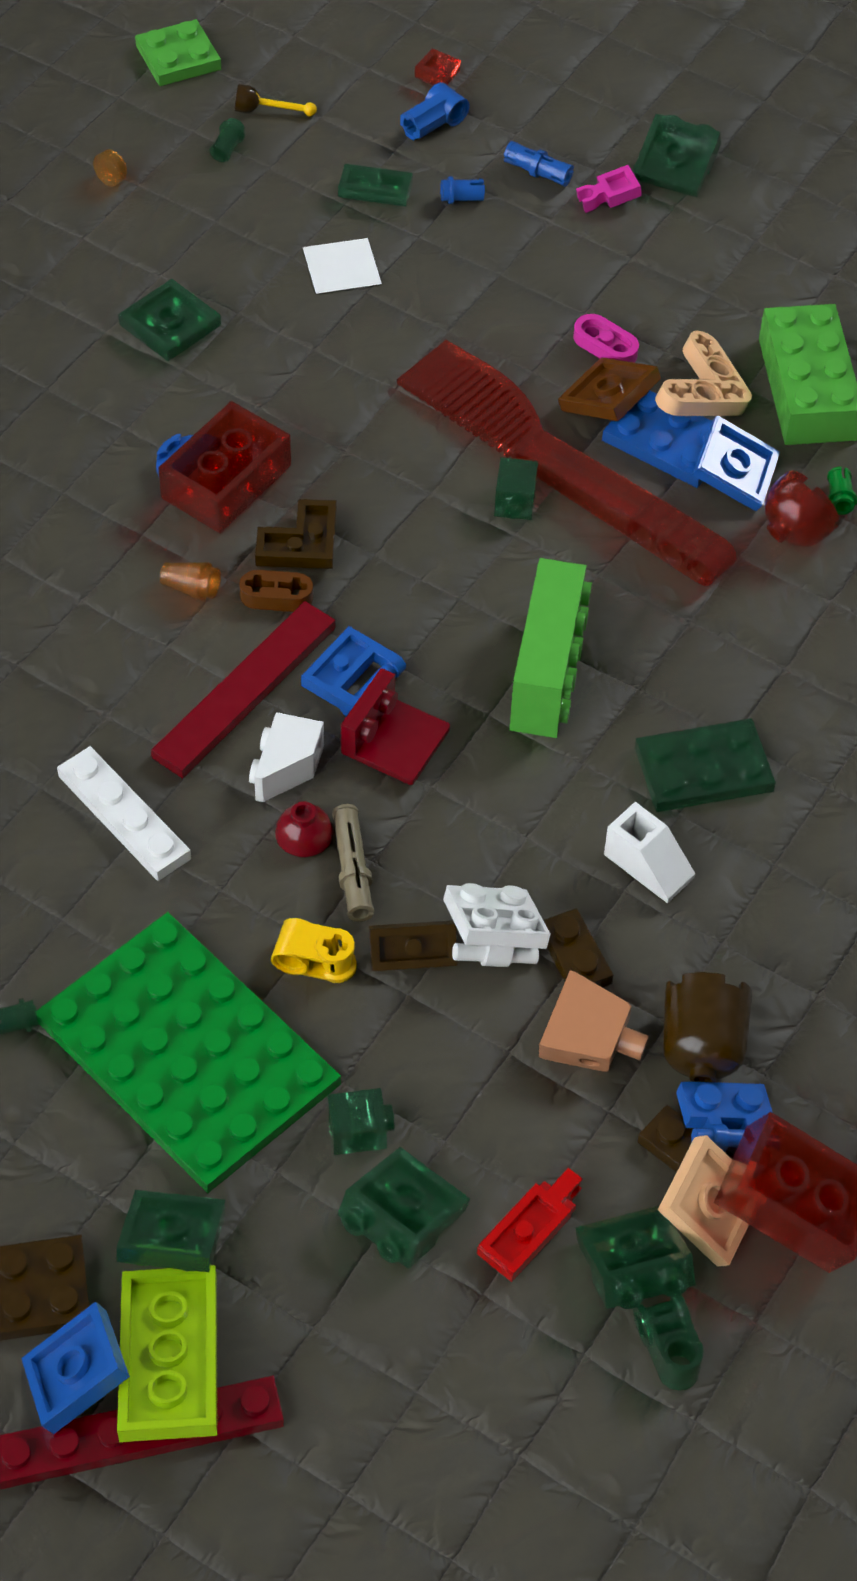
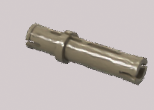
M342 804L335 807L332 811L342 870L338 876L339 884L342 890L345 891L348 918L352 921L360 922L368 920L374 915L369 888L373 882L372 874L366 868L358 808L352 804Z

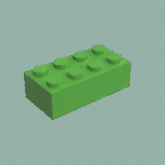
M836 304L764 308L759 343L784 444L857 441V381Z
M539 558L513 681L509 731L557 738L560 723H568L571 707L570 698L571 693L574 692L577 677L576 667L577 662L580 661L583 638L577 636H583V632L586 631L589 607L582 606L589 605L592 582L585 581L587 565Z

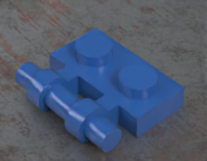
M680 1083L676 1095L685 1127L694 1128L691 1135L692 1141L694 1137L707 1135L723 1151H726L728 1147L746 1148L748 1152H764L766 1148L781 1147V1131L769 1130L775 1118L764 1084Z

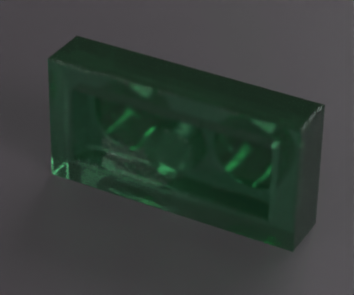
M345 164L338 186V197L406 207L413 183V173Z

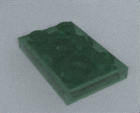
M752 718L636 738L634 748L656 812L774 792L776 781Z

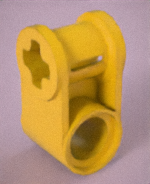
M289 918L282 925L271 956V962L277 969L288 974L304 975L327 980L332 983H342L352 978L357 969V961L353 954L355 942L352 935L341 928H331L313 924L299 918ZM339 939L342 941V947L339 946ZM331 964L334 965L335 972L331 970Z

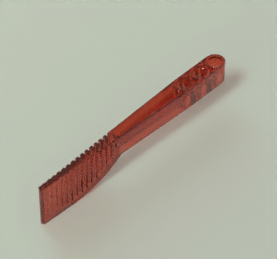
M448 340L443 341L397 379L399 386L411 392L414 396L419 397L421 401H425L430 407L433 406L436 411H441L445 417L449 416L451 421H456L460 427L464 426L466 431H472V435L475 437L480 436L481 441H488L490 447L496 446V451L499 453L504 451L503 455L509 458L511 456V461L703 586L711 585L735 563L737 559L736 552L726 539L652 493L544 431L533 405L514 382L491 365Z

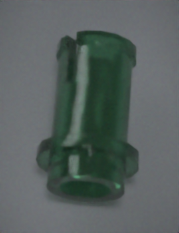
M229 118L221 123L219 127L220 133L209 149L211 156L219 162L229 161L237 143L242 142L245 138V127L242 122L235 118Z
M19 998L18 1004L0 1008V1020L2 1021L0 1023V1035L22 1029L32 1032V1027L39 1025L34 1000L25 1001L24 998Z

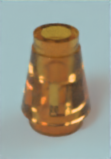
M166 562L161 568L160 582L162 585L204 601L206 598L213 599L217 595L221 584V573L218 568L213 567L209 562Z

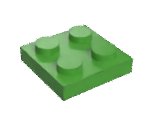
M197 19L135 35L136 47L159 86L221 70V58Z

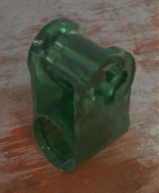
M677 1292L671 1294L668 1301L644 1307L642 1304L634 1306L633 1316L638 1334L648 1349L662 1383L668 1388L678 1391L687 1390L694 1386L699 1378L704 1350L683 1296ZM675 1356L685 1357L690 1361V1364L678 1365L671 1361L670 1358Z

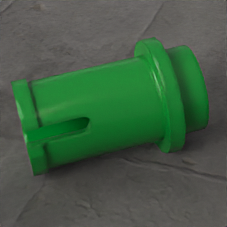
M841 466L831 469L827 474L830 490L827 504L834 513L845 515L853 511L857 504V495L852 489L851 471L845 467L843 478Z

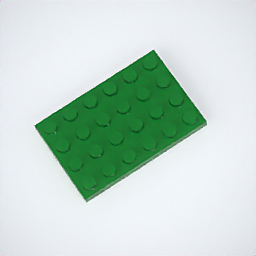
M166 912L34 1012L36 1022L207 1194L341 1085V1075L169 912Z

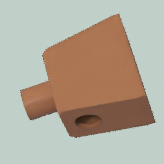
M570 970L539 1044V1057L549 1061L608 1072L616 1052L641 1060L649 1036L627 1028L632 1008L628 1002Z

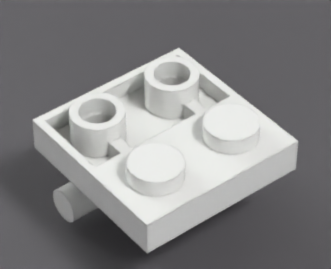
M467 883L462 886H446L443 900L464 943H455L453 945L452 956L454 960L479 961L482 966L509 967L510 963L537 964L539 959L538 948L547 949L550 932L527 889L511 885L504 886L503 888H490L473 883Z

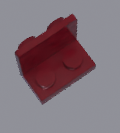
M380 668L341 724V754L404 783L413 785L449 733L450 724L397 700L398 693L395 692V674Z

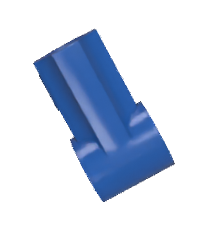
M440 82L429 90L423 102L400 115V125L403 127L406 136L415 141L445 123L450 126L460 124L467 116L470 104L467 99L455 90Z

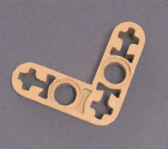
M693 331L684 344L682 351L699 379H669L664 381L655 397L656 404L661 410L674 416L742 415L752 399L749 388L718 341L708 333Z

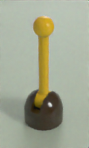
M238 84L235 101V111L252 112L259 105L302 111L307 116H313L317 112V107L314 103L309 102L302 105L260 98L259 93L254 87Z

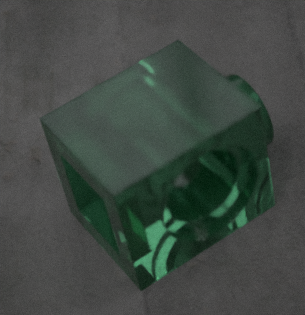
M500 457L495 494V517L532 520L538 461Z
M381 1088L327 1095L328 1121L334 1155L387 1149V1132L395 1131L392 1104H383Z

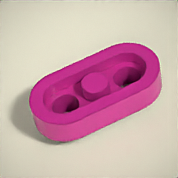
M586 314L576 320L573 338L578 346L599 359L603 357L636 362L639 342L634 335L597 314Z

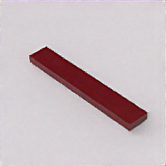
M304 601L151 749L152 759L183 779L336 628L335 619Z

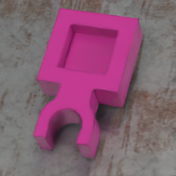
M629 165L597 176L596 185H584L576 188L577 198L579 202L582 201L585 213L596 209L604 202H607L609 207L612 208L642 196L641 186Z

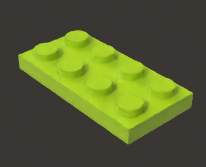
M216 1266L122 1271L120 1350L130 1377L119 1385L117 1433L119 1442L217 1436Z

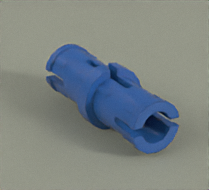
M511 141L504 152V162L529 171V174L535 178L541 176L565 187L573 176V165L548 156V153L544 150L536 151Z

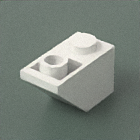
M276 712L271 728L265 727L262 733L260 750L263 752L260 760L254 759L250 769L249 782L255 784L256 801L265 802L314 778L324 747V722Z
M634 802L608 826L604 855L666 903H669L695 878L694 870L668 826L637 802Z

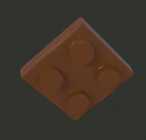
M601 357L558 398L561 410L564 412L619 421L642 397L648 394L649 390L661 379L657 366Z

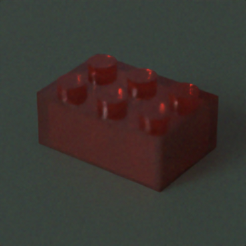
M230 401L158 467L161 498L218 533H221L291 466L290 434L235 402Z
M772 1112L767 1113L748 1125L720 1186L714 1204L828 1273L854 1261L857 1256V1164Z

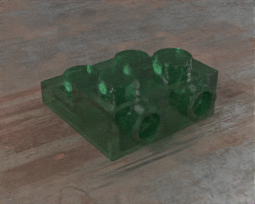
M656 113L632 172L638 181L697 198L706 174H710L720 149L721 134L706 124L695 125L685 122L675 115L664 116Z
M399 1147L345 1191L337 1215L342 1218L343 1226L350 1234L355 1236L363 1234L374 1242L383 1259L390 1263L399 1261L409 1269L436 1245L440 1233L466 1212L470 1198L403 1148Z
M659 1206L575 1228L577 1243L591 1267L593 1284L606 1309L617 1306L624 1309H633L640 1305L643 1299L662 1294L669 1297H677L683 1294L688 1287L696 1285L692 1253L676 1227L658 1211Z

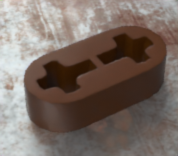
M251 570L245 573L239 582L240 599L245 606L252 609L294 612L304 601L311 605L313 602V582L302 573ZM261 587L260 592H253L254 588ZM293 590H300L299 595H292Z

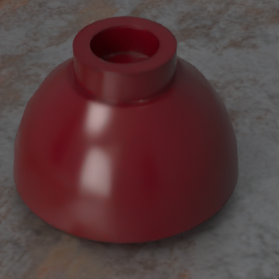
M303 801L290 806L281 814L276 824L275 836L277 843L285 852L298 857H310L323 852L330 845L333 838V827L330 818L322 808Z

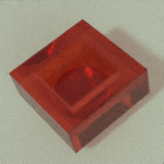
M432 48L415 66V78L432 85L440 82L447 85L460 72L461 60Z

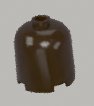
M710 972L682 974V982L674 984L672 981L666 982L663 1034L664 1057L674 1070L689 1077L691 1082H716V1079L732 1075L743 1065L747 1050L752 1003V989L747 983L741 982L739 987L725 983L726 975Z

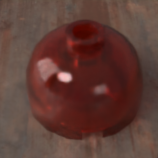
M795 470L787 471L774 483L768 492L764 503L765 515L769 522L767 530L780 543L786 541L794 546L809 547L819 544L837 530L839 525L835 523L840 519L834 505L818 486L812 491L803 484L808 477Z

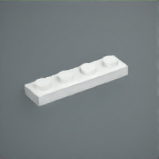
M91 746L57 767L59 778L157 881H160L191 860L190 849Z

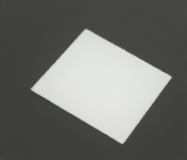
M368 238L303 247L316 294L382 284Z

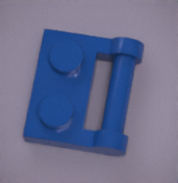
M348 626L301 676V686L339 708L347 717L380 668L355 695L350 694L347 690L373 662L380 665V668L394 673L395 678L399 677L406 669V663L395 652Z

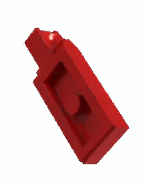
M568 1168L552 1186L546 1181L540 1185L535 1183L481 1241L477 1247V1255L509 1281L513 1282L571 1218L572 1213L576 1209V1205L572 1200L581 1191L580 1184L583 1178Z

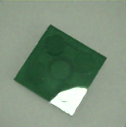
M170 279L118 314L119 325L168 362L221 326V315L173 279Z
M135 1190L116 1247V1262L209 1273L225 1217L226 1200Z

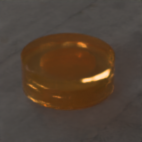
M106 149L94 157L93 167L95 173L104 184L113 187L125 180L127 176L126 164L117 152Z

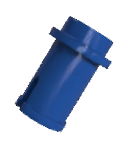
M449 176L447 180H441V201H447L448 204H453L454 201H484L485 185H482L484 180H454L452 176Z

